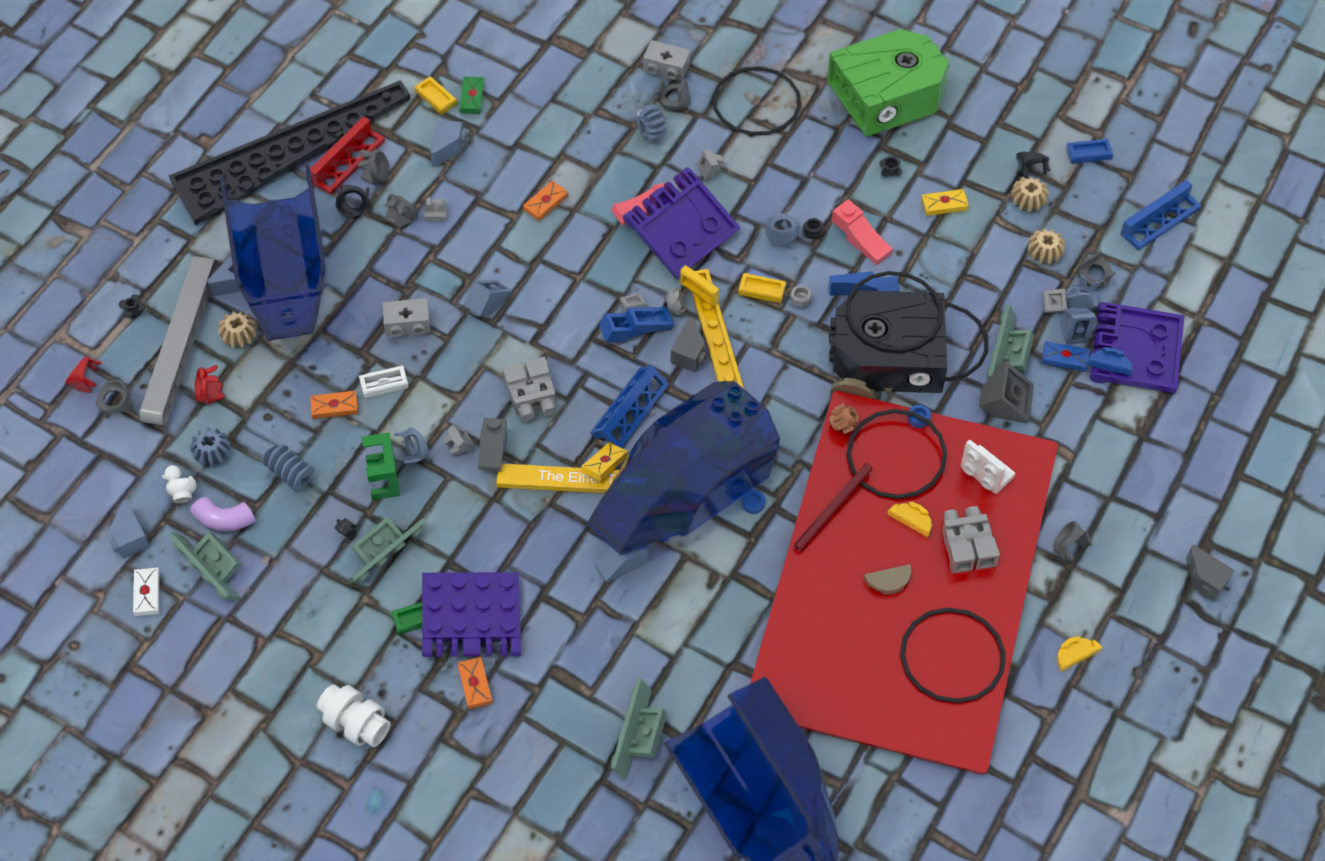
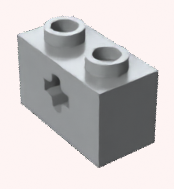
M651 40L643 57V72L681 82L690 65V50Z
M427 298L383 302L386 337L431 333Z

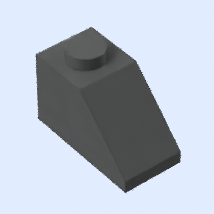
M691 317L688 318L671 349L670 363L696 372L698 366L704 364L707 353L704 352L705 342L694 319Z
M484 418L480 435L478 470L502 471L508 440L507 419Z
M1195 545L1191 546L1186 557L1194 589L1199 591L1203 597L1216 601L1229 583L1235 570Z

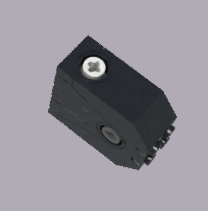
M857 291L851 299L850 315L855 327L867 339L883 346L904 347L917 344L932 333L938 323L939 308L933 294L930 292ZM937 293L943 307L942 324L935 336L919 348L902 352L881 350L864 342L851 329L846 316L847 300L836 308L835 317H831L829 344L831 349H829V362H833V371L843 380L844 378H854L864 381L866 383L865 386L874 391H884V388H892V392L923 393L924 391V393H942L947 373L944 293Z

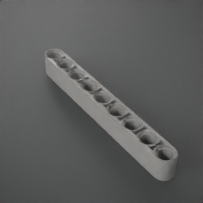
M193 256L141 406L140 421L143 423L166 425L210 295L207 280L218 269L217 259Z

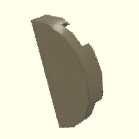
M844 378V381L840 382L835 381L830 390V393L842 391L872 399L876 397L875 391L866 387L864 381L854 378Z
M909 564L864 574V580L870 588L873 587L875 590L881 591L882 594H895L902 591L909 582L911 566Z

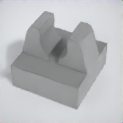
M711 149L703 150L697 166L705 180H712L715 173L721 171L719 164H724V160L721 155L713 154Z
M443 198L425 199V222H447V200Z
M454 424L447 429L449 434L445 438L444 444L451 446L454 443V447L449 451L451 454L457 456L465 451L469 453L476 447L466 430Z

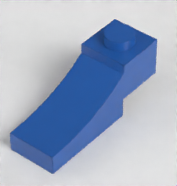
M874 272L830 276L828 285L829 296H849L857 283L874 274ZM897 276L873 278L860 286L857 291L900 292Z
M667 307L628 308L626 313H606L599 326L606 342H626L627 339L641 334L671 330L674 322Z

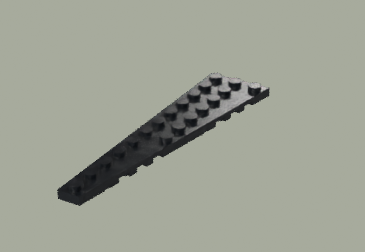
M399 80L169 175L170 182L194 225H197L334 145L363 116L369 119L371 123L409 101L410 93L402 81Z

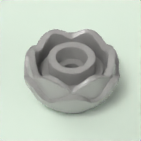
M673 288L666 296L668 309L675 315H682L686 310V305L684 304L685 295L681 292V288Z

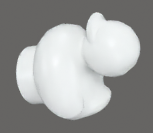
M171 465L167 467L165 474L162 476L163 479L169 480L166 484L167 493L173 496L174 503L190 502L192 500V493L195 492L197 486L195 479L192 476L180 478L181 470L177 466Z

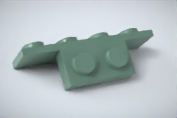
M1006 305L1004 314L1001 316V327L996 335L997 343L992 351L991 367L987 370L988 379L1005 361L1018 371L1026 370L1034 334L1031 329L1015 330L1017 317L1011 305Z
M387 516L350 547L365 566L347 581L350 584L355 580L358 583L363 581L370 575L367 571L373 565L377 568L388 560L385 555L391 550L396 553L406 545L403 540L409 535L414 538L424 529L421 525L426 522V519L422 518L402 534Z
M173 532L168 535L174 541L173 546L179 552L187 555L188 563L196 569L199 568L203 573L201 575L202 578L217 588L216 593L224 600H240L241 597L231 588L227 581L242 564L213 533L208 532L195 548L182 535Z
M637 679L632 690L631 701L625 713L622 732L619 734L617 749L612 758L611 769L622 780L627 779L633 757L655 758L667 712L663 708H647L652 690L642 679Z

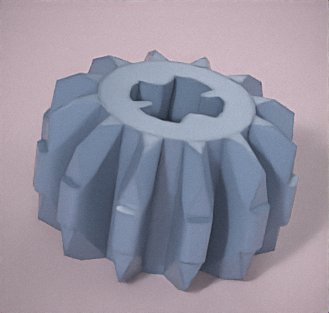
M653 104L646 105L636 112L637 128H639L640 134L643 135L645 140L650 142L656 141L667 133L666 118H664L663 112L660 111L658 106Z
M207 427L206 432L198 430V436H193L192 444H190L194 460L196 462L200 461L203 467L207 463H210L212 467L215 462L222 464V458L229 457L228 450L231 448L225 432L221 433L218 428L211 431L209 427Z

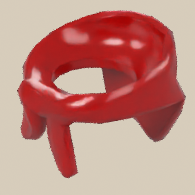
M84 356L70 373L65 384L74 387L78 391L92 393V387L97 385L84 376L86 367L96 372L98 369L94 365H100L102 362Z
M217 365L204 369V367L197 369L195 378V398L197 402L211 404L225 397L221 392L223 384L219 382V378L214 375H207L216 371Z

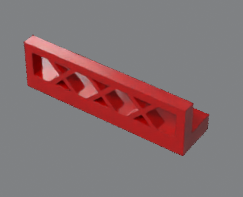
M363 116L309 169L311 184L332 195L359 168L358 163L368 159L362 155L357 158H351L350 155L361 150L373 152L385 142V137L371 130L370 120ZM369 136L376 140L373 144L364 145V141ZM349 165L346 171L337 172L339 166ZM335 178L336 180L330 187L323 183L326 179Z

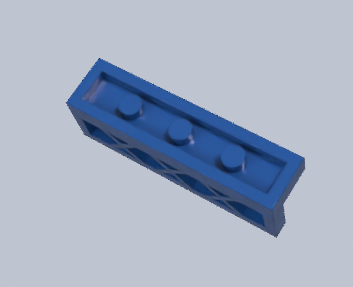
M1185 180L1125 220L1120 235L1139 251L1200 210L1202 206L1190 195L1193 185L1188 180ZM1186 201L1192 207L1190 209L1180 208V204ZM1166 213H1176V218L1166 219L1164 215ZM1158 223L1161 224V228L1158 230L1149 229V224ZM1136 233L1145 234V239L1139 242L1133 235Z
M652 365L639 368L591 430V435L595 439L605 438L608 442L622 448L669 383ZM652 378L660 384L656 391H651L650 388ZM640 394H645L646 404L644 407H638V397ZM627 411H633V422L631 424H626L625 414ZM615 427H620L621 437L618 441L611 434Z

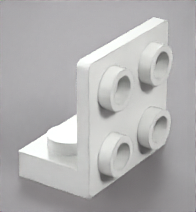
M971 440L966 442L961 467L966 474L980 481L985 489L997 494L1014 478L1015 472L981 445L977 446Z

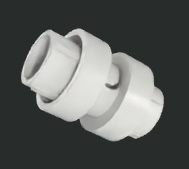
M335 684L329 686L317 703V709L324 713L323 723L337 732L345 728L344 737L357 746H362L365 743L372 747L377 746L382 742L390 729L391 723L384 718V708L370 699L363 702V694L350 685L342 688Z

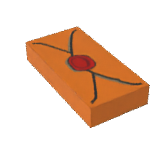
M552 180L523 205V210L537 221H540L568 197V191Z
M356 391L310 396L312 419L358 414Z
M478 657L457 662L468 710L493 704L482 658Z

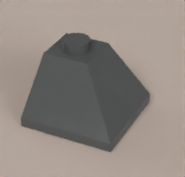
M1005 361L982 386L979 406L994 418L1027 423L1030 417L1034 384Z

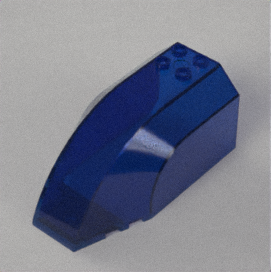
M305 163L308 189L293 198L255 204L232 200L224 176L219 177L235 281L268 341L314 334L328 277L327 258L315 186L309 163Z
M735 381L711 383L661 416L641 435L598 503L587 525L619 555L646 548L648 544L657 541L661 543L666 542L673 536L680 535L682 537L690 534L741 498L749 490H752L769 478L780 437L768 409Z
M766 676L727 695L732 705L717 715L664 743L732 853L739 860L743 858L745 861H838L836 820L818 759L809 741Z

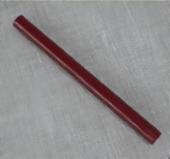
M865 463L797 540L793 545L796 550L801 551L872 471L873 468L870 464Z

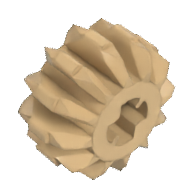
M1032 176L1028 179L1022 177L1020 181H1016L1011 193L1014 205H1020V211L1025 208L1028 212L1032 209L1038 212L1040 207H1044L1049 195L1046 183H1040V178L1034 180Z
M1043 228L1041 232L1036 230L1028 242V253L1032 254V260L1038 259L1040 264L1044 261L1048 265L1052 261L1057 263L1065 252V239L1061 238V233L1055 234L1054 229L1047 231Z
M243 310L239 314H236L234 311L230 316L225 314L224 320L219 321V336L225 345L230 344L233 349L237 345L243 348L245 343L251 344L252 339L256 338L257 324L251 314L245 315Z

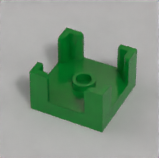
M390 433L361 437L363 447L382 445L383 450L382 453L366 455L368 482L388 480L389 487L372 489V501L400 496Z

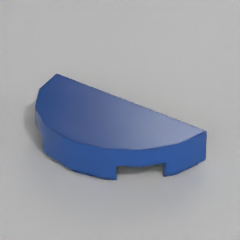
M1105 347L1100 351L1092 353L1086 364L1129 376L1133 372L1132 363L1124 356L1125 353L1115 348Z

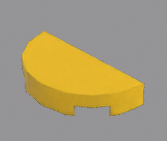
M914 502L895 504L888 510L887 514L922 535L929 536L932 528L931 519L928 511L921 505Z
M1081 636L1069 638L1060 647L1057 654V665L1060 671L1063 672L1097 654L1103 647L1097 641L1081 638Z

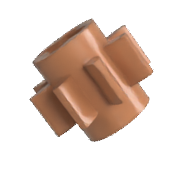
M843 403L834 407L835 409L831 411L833 415L830 416V423L836 431L842 429L843 433L846 434L854 430V427H857L856 422H858L859 417L857 411L852 406L846 408Z

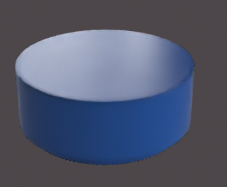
M914 405L909 409V411L915 412L928 420L931 419V412L924 405ZM907 416L909 424L915 428H924L928 425L913 416Z
M758 490L747 491L742 497L743 509L750 514L762 512L765 507L764 494Z

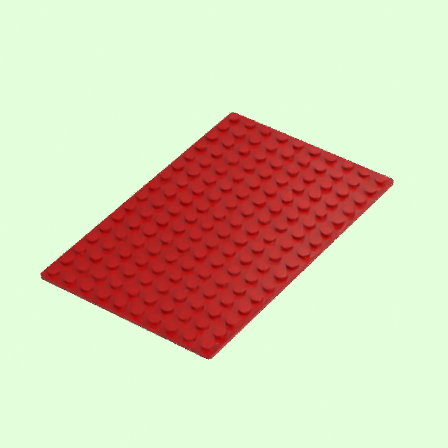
M834 391L743 711L745 714L984 775L989 767L1058 444L1051 440L931 413L930 421L942 434L947 450L945 469L936 483L917 496L902 499L878 496L859 484L801 551H798L793 545L854 477L846 455L849 438L854 430L844 434L842 429L836 431L832 427L830 416L833 415L831 411L835 409L834 407L843 403L846 408L852 406L857 411L859 417L858 422H856L857 426L861 421L876 412L891 409L909 411L910 407L842 391ZM897 413L874 418L862 426L853 440L851 457L855 471L858 472L865 463L870 464L873 469L863 481L880 492L900 495L921 489L930 483L939 471L943 454L939 438L929 425L924 428H915L909 424L907 420L908 415ZM971 440L977 446L981 445L1015 472L1014 478L997 494L985 489L980 481L966 474L961 467L967 441ZM914 502L921 505L928 511L931 519L932 528L929 536L926 537L887 514L888 510L895 504ZM978 506L981 514L987 515L992 537L995 538L1000 553L997 567L976 570L974 565L971 571L951 574L948 551L942 535L944 512L956 510L958 518L966 517L965 510L967 508ZM909 564L911 566L909 582L902 591L895 594H882L881 591L875 590L873 587L870 588L864 580V574ZM947 607L968 610L987 620L1000 635L1006 653L1004 673L995 688L977 700L962 703L936 700L918 690L906 675L900 657L902 638L914 620L928 611ZM946 612L931 615L914 627L907 638L905 658L910 673L922 687L938 696L958 699L976 695L991 685L1000 669L1001 652L995 636L983 623L965 614Z

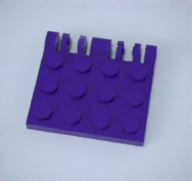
M689 167L683 169L679 175L677 174L673 178L678 188L683 190L682 192H679L672 183L666 182L664 187H660L650 194L649 199L645 198L642 201L646 211L652 215L648 217L642 208L637 205L623 215L625 223L635 230L675 279L680 277V270L685 265L692 268L741 228Z
M1108 302L1100 303L1097 321L1102 324L1096 326L1097 333L1095 334L1093 353L1105 347L1120 350L1125 353L1124 356L1132 363L1133 372L1129 376L1091 366L1090 380L1096 383L1111 382L1176 394L1185 315Z
M519 572L422 573V657H432V642H436V657H442V642H452V657L458 656V642H463V657H480V641H485L486 656H491L493 653L491 641H501V656H507V641H510L511 656H521Z

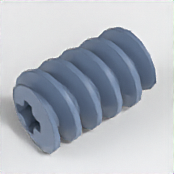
M287 445L273 446L263 456V465L274 472L277 477L281 478L295 492L302 491L308 485L314 468L311 466L307 467V462L301 461L300 456H295L294 451L288 450Z

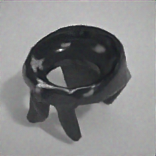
M1018 152L1015 155L1018 162L1020 179L1022 177L1027 178L1026 166L1042 163L1043 174L1046 175L1047 171H1050L1049 157L1042 153Z
M341 185L340 192L335 201L338 212L346 217H356L363 214L370 205L368 198L369 187L366 188L365 192L357 186ZM349 193L358 194L362 198L361 206L358 208L348 206L345 199L346 195Z

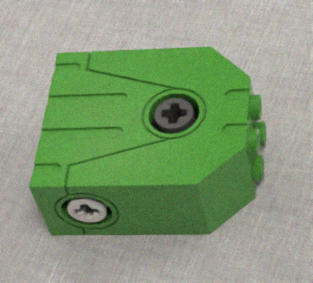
M898 29L847 46L846 48L829 52L827 83L843 103L848 113L853 117V120L862 130L865 137L936 113L945 93L949 61L947 57L942 56L937 44L933 43L929 36Z

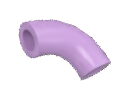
M204 497L197 500L190 508L192 515L201 524L219 532L236 531L256 522L253 513L245 502L232 508H221L216 506L209 497Z

